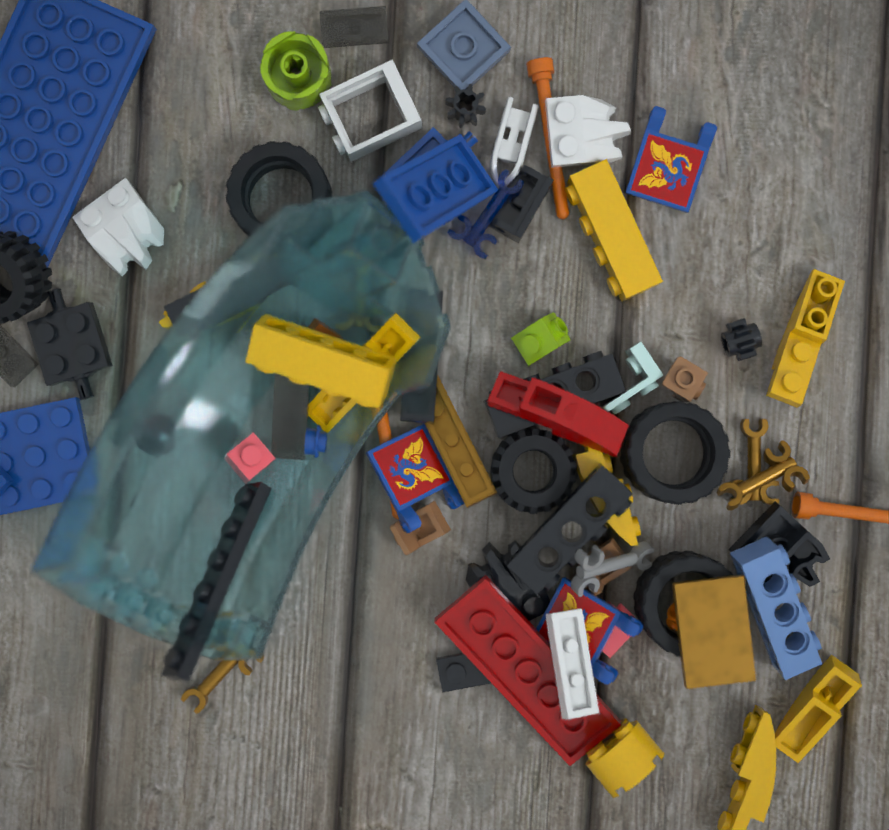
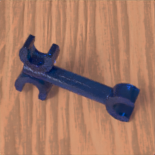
M507 169L499 175L498 191L493 195L475 223L472 225L470 218L461 214L457 218L465 224L464 232L457 233L452 228L448 230L450 237L456 240L463 239L467 244L474 247L476 255L483 259H486L489 255L482 250L481 243L484 240H489L495 245L499 242L493 234L483 233L509 195L519 192L524 186V181L520 179L515 187H508L505 180L510 171Z

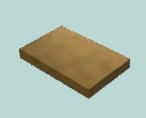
M733 575L672 583L684 687L692 689L756 681L744 576Z

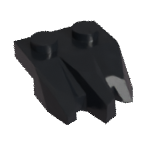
M776 501L728 549L730 552H733L767 536L777 546L782 545L787 552L790 564H787L786 567L789 574H792L796 580H800L809 587L820 582L813 570V564L815 562L825 563L830 560L823 544ZM773 574L767 576L764 583L769 581Z
M514 540L508 545V553L504 555L489 542L482 549L486 564L483 566L476 563L468 564L466 581L469 588L486 575L528 621L543 615L550 603L545 589L543 588L536 594L507 567V560L521 546Z

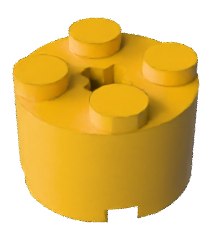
M627 718L621 720V726L612 732L614 735L605 743L601 741L586 753L589 758L586 766L613 798L619 796L616 790L620 787L627 792L642 781L656 767L652 762L657 755L662 760L665 754L637 720L630 723Z

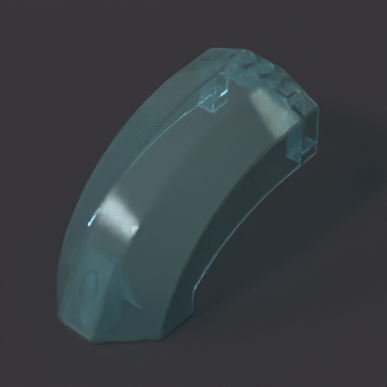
M368 191L280 208L251 234L210 277L178 316L143 364L118 402L80 468L30 571L79 604L141 634L174 645L179 634L178 627L180 621L189 612L194 600V589L203 580L208 568V557L220 541L222 525L230 517L235 506L234 498L239 489L245 484L224 458L228 452L254 432L276 459L247 484L262 482L272 489L201 656L214 661L261 659L300 557L322 512L354 457L400 395L429 387L432 382L451 325L447 313L442 314L436 294H439L440 291L432 266L426 265L421 247L425 245L423 238L413 243L390 208ZM397 313L421 338L396 363L388 394L379 408L363 407L356 404L327 433L326 453L320 452L318 458H315L314 455H306L304 452L307 427L317 428V424L303 410L321 391V388L310 384H296L291 382L286 376L277 373H264L257 370L254 365L245 363L254 324L264 314H268L307 328L316 317L338 332L345 341L364 346Z

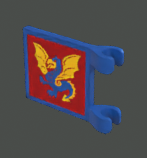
M655 106L650 112L625 194L689 213L710 146L717 131V126L706 122L700 128L696 144L659 133L666 110Z
M424 424L366 452L371 465L397 512L404 532L411 533L419 528L422 523L411 505L440 490H443L446 503L450 509L453 510L465 504Z
M563 577L536 629L550 643L545 614L582 609L593 676L603 684L608 685L615 681L618 676V670L598 660L615 626L627 635L634 637L641 633L644 624L585 589L583 590V596L579 597L571 589V580Z

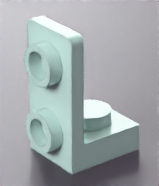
M642 342L635 344L625 351L628 355L625 361L635 376L640 374L643 379L628 388L626 392L619 394L600 407L607 412L611 410L615 415L631 404L628 398L638 392L641 396H644L659 386L656 380L662 377L663 374Z

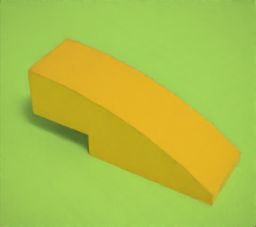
M831 654L801 691L775 732L776 748L799 763L841 718L840 709L862 686L859 674Z

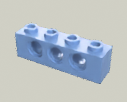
M766 536L730 552L737 574L744 576L746 598L773 667L784 680H788L821 665L822 661L818 650H821L822 647L816 634L809 629L808 622L811 621V617L806 606L799 602L797 594L801 590L797 580L792 574H789L786 567L787 564H790V560L782 545L777 546ZM773 574L772 578L764 583L766 577ZM783 603L782 607L779 610L775 611L777 606ZM793 632V634L786 639V637Z

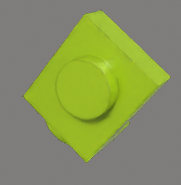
M554 312L542 317L511 337L528 366L570 341L565 322L557 317Z

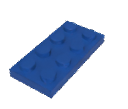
M461 134L386 173L373 183L413 243L418 242L498 191V188Z

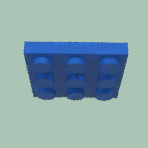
M74 397L0 413V466L14 479V482L0 496V515L99 495L80 398Z

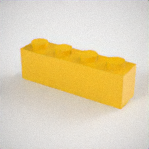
M605 159L570 175L567 180L568 187H565L567 198L572 206H578L582 215L579 218L580 226L586 236L591 235L596 247L593 248V254L599 266L605 265L610 276L606 281L614 297L619 296L621 302L662 283L663 280L608 160Z
M264 314L253 326L245 363L254 365L257 370L264 373H277L286 376L291 382L296 384H310L321 388L324 393L331 396L342 395L351 398L360 406L379 408L388 394L398 358Z

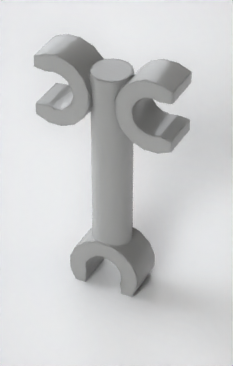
M643 541L634 546L631 552L604 559V552L597 545L592 546L590 556L582 549H578L575 553V560L580 566L577 567V574L571 581V589L581 597L586 585L594 593L599 590L600 582L595 577L597 575L634 565L640 570H647L652 566V563L644 556L654 553L655 549Z

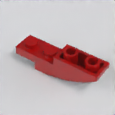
M500 371L487 400L490 407L552 429V434L616 458L629 427L627 423L606 410L568 391L533 377L531 381H527Z

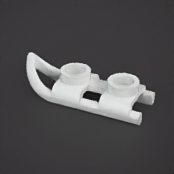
M507 98L490 161L492 179L498 188H503L512 182L523 165L538 111V105L536 104L532 105L531 112L529 113L512 108L514 98ZM506 127L510 129V134L507 140L503 139ZM519 132L525 133L522 144L517 143ZM497 159H501L505 163L516 164L511 174L505 180H500L498 177Z

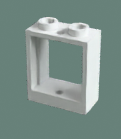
M393 59L319 94L323 105L318 107L326 126L331 123L333 124L337 135L333 136L332 139L339 154L347 153L350 162L422 129V120ZM386 82L404 123L353 146L334 106Z

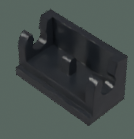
M524 165L523 168L521 167L487 226L519 243L554 179L543 175L529 166Z

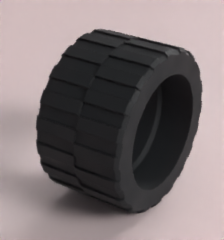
M270 141L263 145L258 144L247 153L241 155L239 161L233 165L230 177L226 183V202L230 208L229 212L241 230L256 244L259 243L263 248L269 250H278L287 246L289 250L296 251L315 242L314 240L323 234L326 225L330 222L334 204L331 185L318 160L301 146H295L285 141ZM277 169H292L300 172L308 180L312 190L311 205L307 213L290 226L283 228L266 226L254 216L251 210L250 197L252 190L258 180L265 174Z
M683 401L661 403L644 409L642 413L637 414L632 419L621 445L620 463H622L623 472L626 478L631 481V485L636 490L641 491L643 495L674 505L694 503L710 495L723 481L722 478L729 468L728 462L731 453L728 445L729 439L722 428L723 425L707 409H702L697 404L684 403ZM680 421L695 429L701 439L703 460L698 472L687 482L674 485L665 484L654 478L645 466L643 447L646 437L653 428L663 422Z
M686 550L684 552L672 551L669 554L655 558L652 566L644 570L642 575L639 576L633 595L635 601L634 611L638 620L644 624L643 630L663 650L668 653L671 652L680 658L678 634L669 630L662 623L658 615V599L663 587L670 579L683 572H695L707 578L734 575L720 562L703 554Z

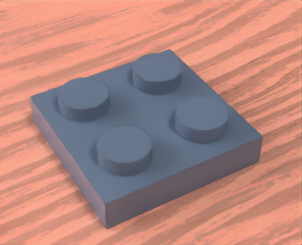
M468 0L462 1L417 43V48L453 87L457 86L460 90L467 89L469 84L473 86L511 51V46Z

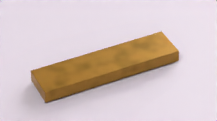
M437 374L434 424L425 423L466 507L469 508L497 494V491Z

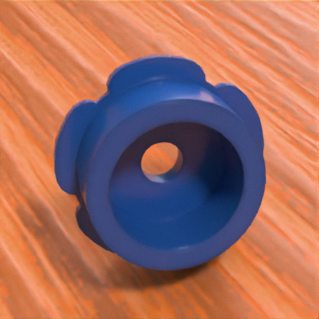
M317 425V428L307 427L304 449L306 455H314L315 458H318L319 453H326L327 432H321L320 425Z

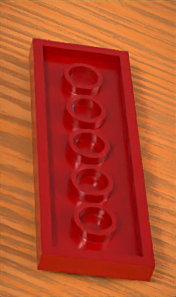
M486 575L435 617L434 623L569 766L621 726L620 719L597 694L599 713L573 719H562L550 643Z

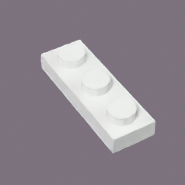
M582 609L545 614L562 719H573L599 713Z

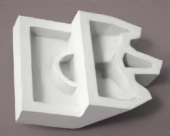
M584 95L546 98L545 108L551 168L578 165L590 167L605 159L608 160V163L622 159L621 150L614 147L613 141L630 135L631 129L628 122L609 121V117L615 113V106L601 99Z
M127 178L121 180L72 217L94 250L109 267L121 276L128 271L127 263L129 261H135L146 270L152 262L147 247L150 245L159 247L164 244V228Z

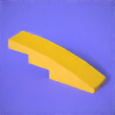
M395 313L363 347L398 358V362L421 337ZM321 390L303 411L317 425H320L324 432L328 433L357 403L351 398L342 395L331 396Z

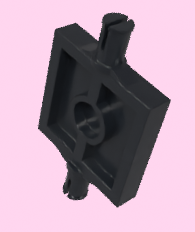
M61 288L49 290L47 293L49 294L48 297L53 311L44 317L27 322L46 386H54L66 381L75 382L80 400L92 398L94 394L88 378L99 370L113 366L94 304L86 302L74 307H66Z

